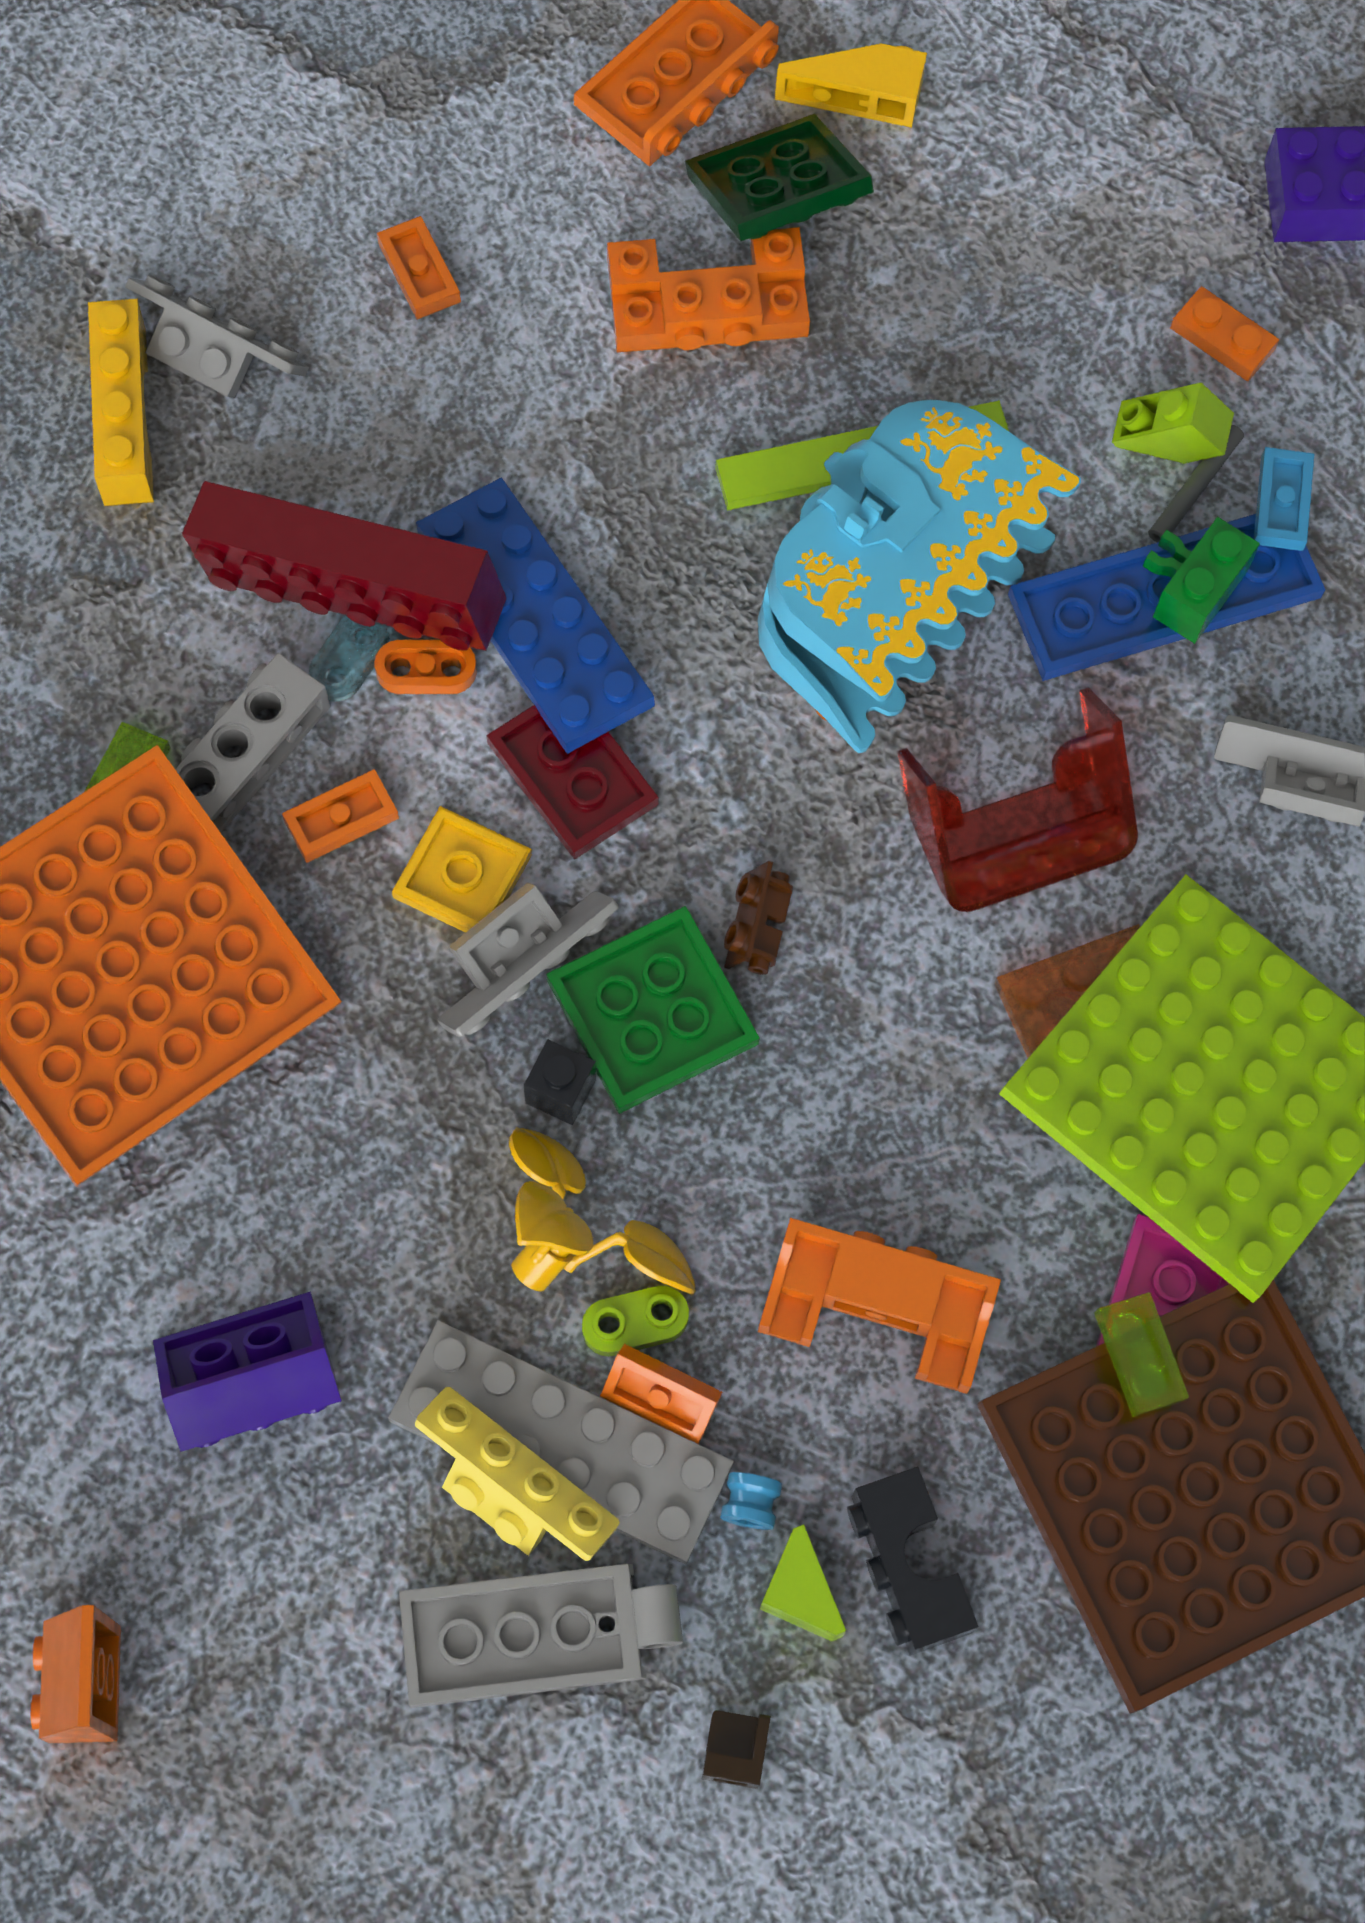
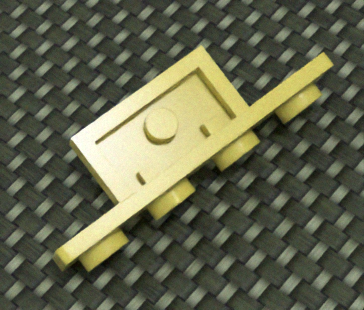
M445 1387L417 1416L415 1427L456 1458L442 1488L451 1494L459 1506L475 1513L494 1528L497 1535L503 1541L515 1545L526 1555L529 1556L541 1542L546 1531H548L583 1560L589 1561L619 1526L618 1518L451 1387Z

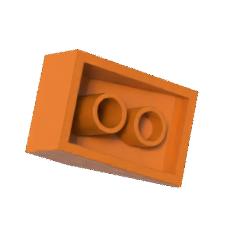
M81 1605L43 1621V1636H36L34 1639L33 1666L35 1671L42 1672L41 1694H34L32 1696L31 1726L33 1730L39 1729V1739L47 1743L118 1741L121 1625L95 1605Z

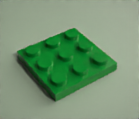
M686 906L546 974L547 982L588 1058L596 1061V1073L619 1114L759 1045L760 1037Z

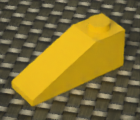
M880 43L779 63L775 100L912 128L922 87L927 53L913 50L907 46H892Z

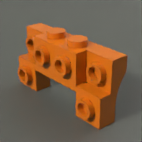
M800 227L774 229L761 238L751 239L750 248L753 265L659 272L655 239L607 243V263L616 352L667 348L694 350L704 345L727 344L730 346H742L752 341L808 337L810 318L804 282L805 263Z
M790 1218L758 1332L810 1347L821 1307L926 1337L915 1379L968 1394L972 1386L1001 1279L937 1261V1254L924 1248L909 1246L906 1247V1251L886 1246L885 1239L873 1233L855 1231L852 1236Z

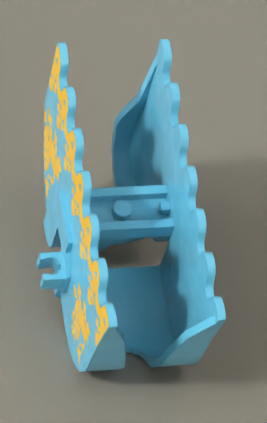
M922 400L906 403L893 409L884 417L869 440L863 439L852 444L843 454L834 452L824 462L826 470L831 475V485L821 487L805 501L801 509L800 521L781 542L758 615L760 648L772 670L816 709L857 753L866 752L875 738V729L867 720L866 713L877 711L886 716H896L902 712L906 699L896 680L906 677L917 683H925L932 679L936 665L933 658L927 652V647L929 645H937L946 650H955L962 645L966 633L965 628L957 620L958 613L966 612L975 617H986L991 614L995 605V599L987 588L989 580H995L1004 585H1014L1020 582L1024 573V567L1016 556L1018 549L1023 548L1034 554H1040L1049 550L1054 544L1055 534L1043 527L1048 519L1049 512L1048 508L1040 500L1039 494L1049 492L1058 497H1069L1075 493L1081 483V478L1075 473L1039 453L985 415L960 403L941 400Z

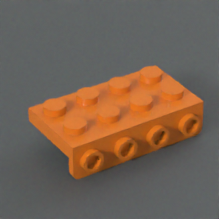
M678 0L574 93V105L650 167L662 155L668 156L672 154L679 146L683 136L695 125L700 127L706 123L715 107L727 96L729 98L735 96L744 86L747 77L758 67L763 69L773 61L779 49L777 45L779 26L769 20L761 27L729 0Z

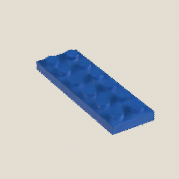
M502 477L416 522L418 534L488 551L507 597L490 641L567 754L655 706L654 695Z
M1256 514L1227 522L1254 539ZM1209 527L1178 537L1182 540L1184 546L1192 551ZM1159 542L1010 586L1008 592L1009 599L1042 681L1186 639L1153 618L1161 594L1172 579L1166 575L1154 574L1143 567L1144 561L1151 550L1160 557H1172L1167 550L1158 546ZM1259 545L1248 572L1203 633L1320 599L1326 589L1307 546H1305L1303 551Z

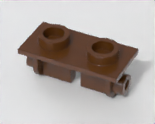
M767 861L745 873L737 886L735 897L736 901L740 903L736 919L729 926L724 940V947L728 950L724 968L730 969L746 961L749 962V971L755 974L766 975L768 974L769 967H773L776 964L783 931L766 925V921L769 919L779 924L785 922L793 886L789 884L790 876L788 874L778 871L771 872L773 866L771 861Z

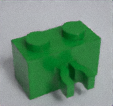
M1218 516L1192 551L1184 546L1178 536L1166 530L1161 536L1158 546L1167 550L1172 557L1163 558L1151 550L1143 564L1144 568L1154 574L1166 575L1172 578L1161 594L1153 618L1195 644L1248 572L1260 543Z

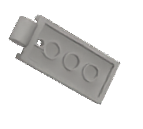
M621 1564L399 1591L410 1708L644 1680L646 1679L645 1666H641L640 1649L663 1648L683 1643L677 1586L672 1584L654 1585L633 1590L631 1579L634 1577L633 1564ZM604 1618H610L614 1621L615 1627L610 1632H603L599 1628L600 1621Z

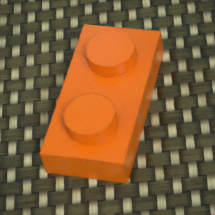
M421 216L377 233L378 244L417 320L461 302L460 291Z
M1203 286L1195 292L1176 314L1170 329L1247 382L1276 350L1280 340Z
M375 769L282 813L283 820L306 863L399 819L398 811Z
M624 1344L616 1356L600 1397L699 1444L723 1392Z

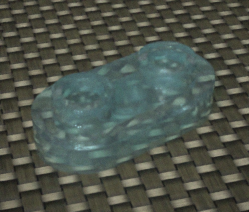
M347 615L340 620L309 666V675L326 687L329 701H344L357 693L375 667L374 661L377 652L383 645L390 642L387 625L376 622L372 627L363 626L350 620ZM364 636L373 637L367 644L357 643ZM334 676H345V678L338 683H330V680Z

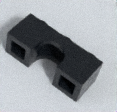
M917 1466L855 1488L852 1495L854 1504L847 1506L848 1516L856 1537L859 1539L866 1536L873 1554V1558L866 1560L868 1571L876 1591L886 1590L893 1611L886 1613V1619L896 1645L906 1644L911 1656L972 1634L979 1626L959 1573L938 1580L924 1579L911 1570L905 1558L904 1548L906 1540L918 1532L933 1528L938 1520L919 1467Z

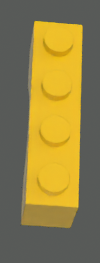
M138 299L88 302L95 481L104 506L154 502L152 457L148 440L144 402V374L148 372L147 354L145 353L147 350L146 328Z

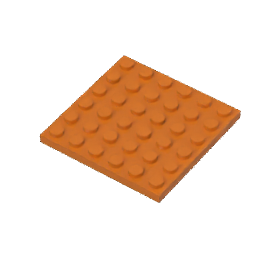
M158 745L0 847V1081L76 1187L342 1002Z

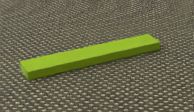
M1000 400L969 406V408L980 412L1009 431ZM878 426L716 459L715 469L727 511L813 493L821 487L831 485V475L826 470L824 462L834 452L843 454L852 444L863 439L869 440Z

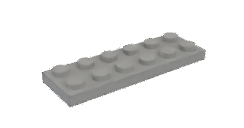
M439 1320L437 1321L388 1417L389 1422L438 1445L415 1427V1421L417 1416L445 1387H451L618 1518L620 1523L616 1529L617 1532L687 1565L733 1467V1460Z

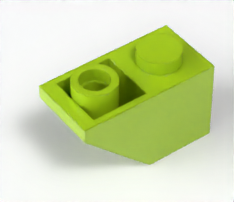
M1202 382L1121 401L1111 443L1117 448L1183 464L1225 455L1234 412Z

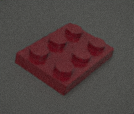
M533 705L486 735L487 744L574 860L659 804L657 794L609 731L567 754L540 715L536 706Z

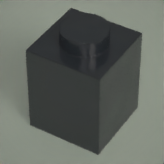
M547 1039L524 1083L525 1104L573 1125L596 1081V1061Z

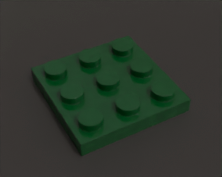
M815 113L685 160L688 178L740 241L761 238L776 228L793 222H804L814 214L836 206L850 205L858 198L874 193L871 174Z

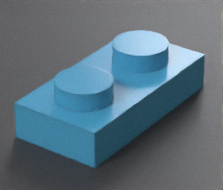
M1265 447L1261 456L1254 540L1259 542L1260 545L1298 551L1304 550L1308 539L1315 454Z

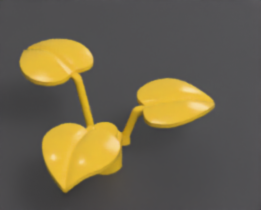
M516 1127L509 1137L511 1154L518 1166L535 1180L525 1182L521 1186L515 1204L517 1243L519 1246H526L512 1261L511 1267L516 1277L524 1285L535 1291H544L563 1269L572 1273L581 1263L612 1246L619 1245L624 1247L623 1250L627 1260L644 1274L659 1282L689 1293L691 1296L696 1292L691 1270L680 1249L664 1232L650 1224L631 1220L624 1227L625 1233L616 1232L594 1245L593 1236L588 1225L574 1213L572 1208L567 1207L563 1200L566 1194L565 1190L580 1194L585 1189V1174L578 1160L567 1148L547 1135L525 1128Z

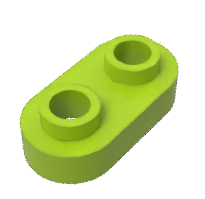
M655 1286L605 1298L593 1303L586 1310L582 1319L583 1339L593 1352L608 1357L616 1356L624 1344L641 1350L669 1343L679 1338L687 1327L689 1318L688 1304L679 1291L669 1286ZM658 1304H665L671 1308L672 1315L669 1319L660 1321L653 1317L652 1309ZM605 1317H613L619 1322L620 1326L614 1333L607 1334L600 1330L599 1322Z

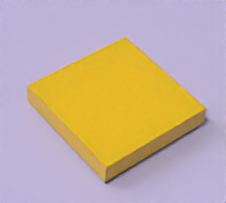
M440 806L393 888L392 896L394 899L466 933L509 898L532 856V849Z

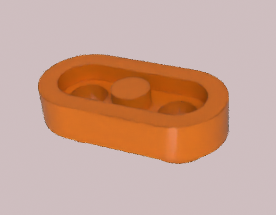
M393 640L379 649L374 661L378 682L385 690L394 694H458L467 690L473 684L477 675L476 658L470 647L464 651L457 650L445 645L441 640ZM399 666H405L410 669L404 676H396L392 673ZM450 666L460 669V672L455 676H447L443 673Z

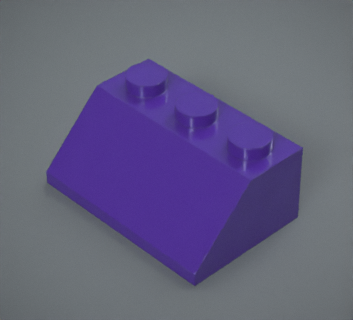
M311 1291L153 1340L161 1397L180 1452L195 1447H209L223 1438L249 1430H263L277 1421L303 1413H317L328 1405L342 1401Z

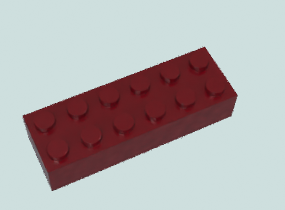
M204 481L182 532L183 537L194 553V557L199 561L207 574L208 580L220 589L236 591L237 588L253 591L259 597L273 603H281L283 599L300 603L305 609L316 614L326 615L331 611L347 615L350 620L363 626L372 627L375 623L390 626L400 634L410 638H421L422 635L437 638L445 645L457 650L464 651L472 647L487 651L507 599L487 550Z

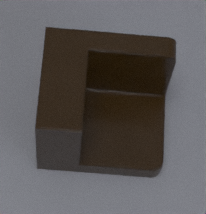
M719 1710L714 1711L711 1717L701 1779L758 1789L761 1781L771 1716L759 1714L758 1717Z

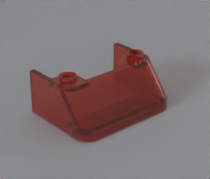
M1089 687L1079 690L1086 735L1069 740L1059 747L1052 759L1054 782L962 813L961 803L950 789L936 786L934 780L907 748L897 751L911 822L939 889L954 909L961 912H971L1118 862L1127 857L1135 848L1138 840V829L1122 721Z

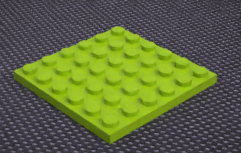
M1185 874L1007 1082L999 1095L1254 1303L1261 1297L1365 1162V1017Z

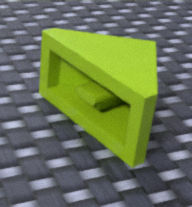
M803 1524L793 1528L764 1596L760 1610L829 1641H835L844 1636L846 1629Z

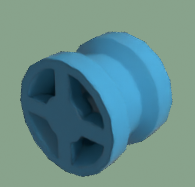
M729 1473L727 1487L731 1494L729 1502L722 1506L720 1519L743 1527L773 1530L776 1516L772 1511L774 1500L780 1497L782 1483L768 1477L750 1473Z

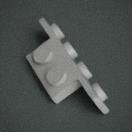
M148 275L145 281L133 278L128 279L125 286L127 289L164 308L145 352L155 359L217 392L233 398L236 397L253 356L288 374L306 376L309 367L296 360L299 352L275 340H271L270 345L255 338L257 333L255 328L233 318H230L228 324L213 316L216 308L189 296L186 302L172 295L175 287L160 278Z
M1232 715L1225 718L1215 748L1214 758L1219 761L1263 771L1259 803L1275 806L1281 810H1292L1325 818L1331 822H1342L1360 827L1365 815V747Z
M526 883L448 947L476 987L437 1019L443 1029L457 1037H463L464 1035L479 1031L488 1023L490 1014L504 1002H510L522 996L529 989L532 979L543 970L551 969L562 963L568 957L569 949L583 937L592 936L601 931L608 924L609 916L619 908L614 898L594 891L558 919L538 888L531 883Z

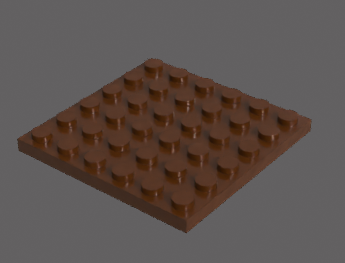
M1274 1280L1254 1303L1241 1294L1234 1286L1228 1284L981 1400L977 1404L1130 1714L1365 1597V1453Z

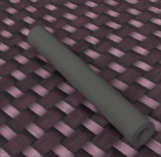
M1231 425L1225 455L1202 460L1148 531V535L1156 543L1160 542L1161 536L1166 530L1170 532L1175 530L1244 438V433L1239 427Z

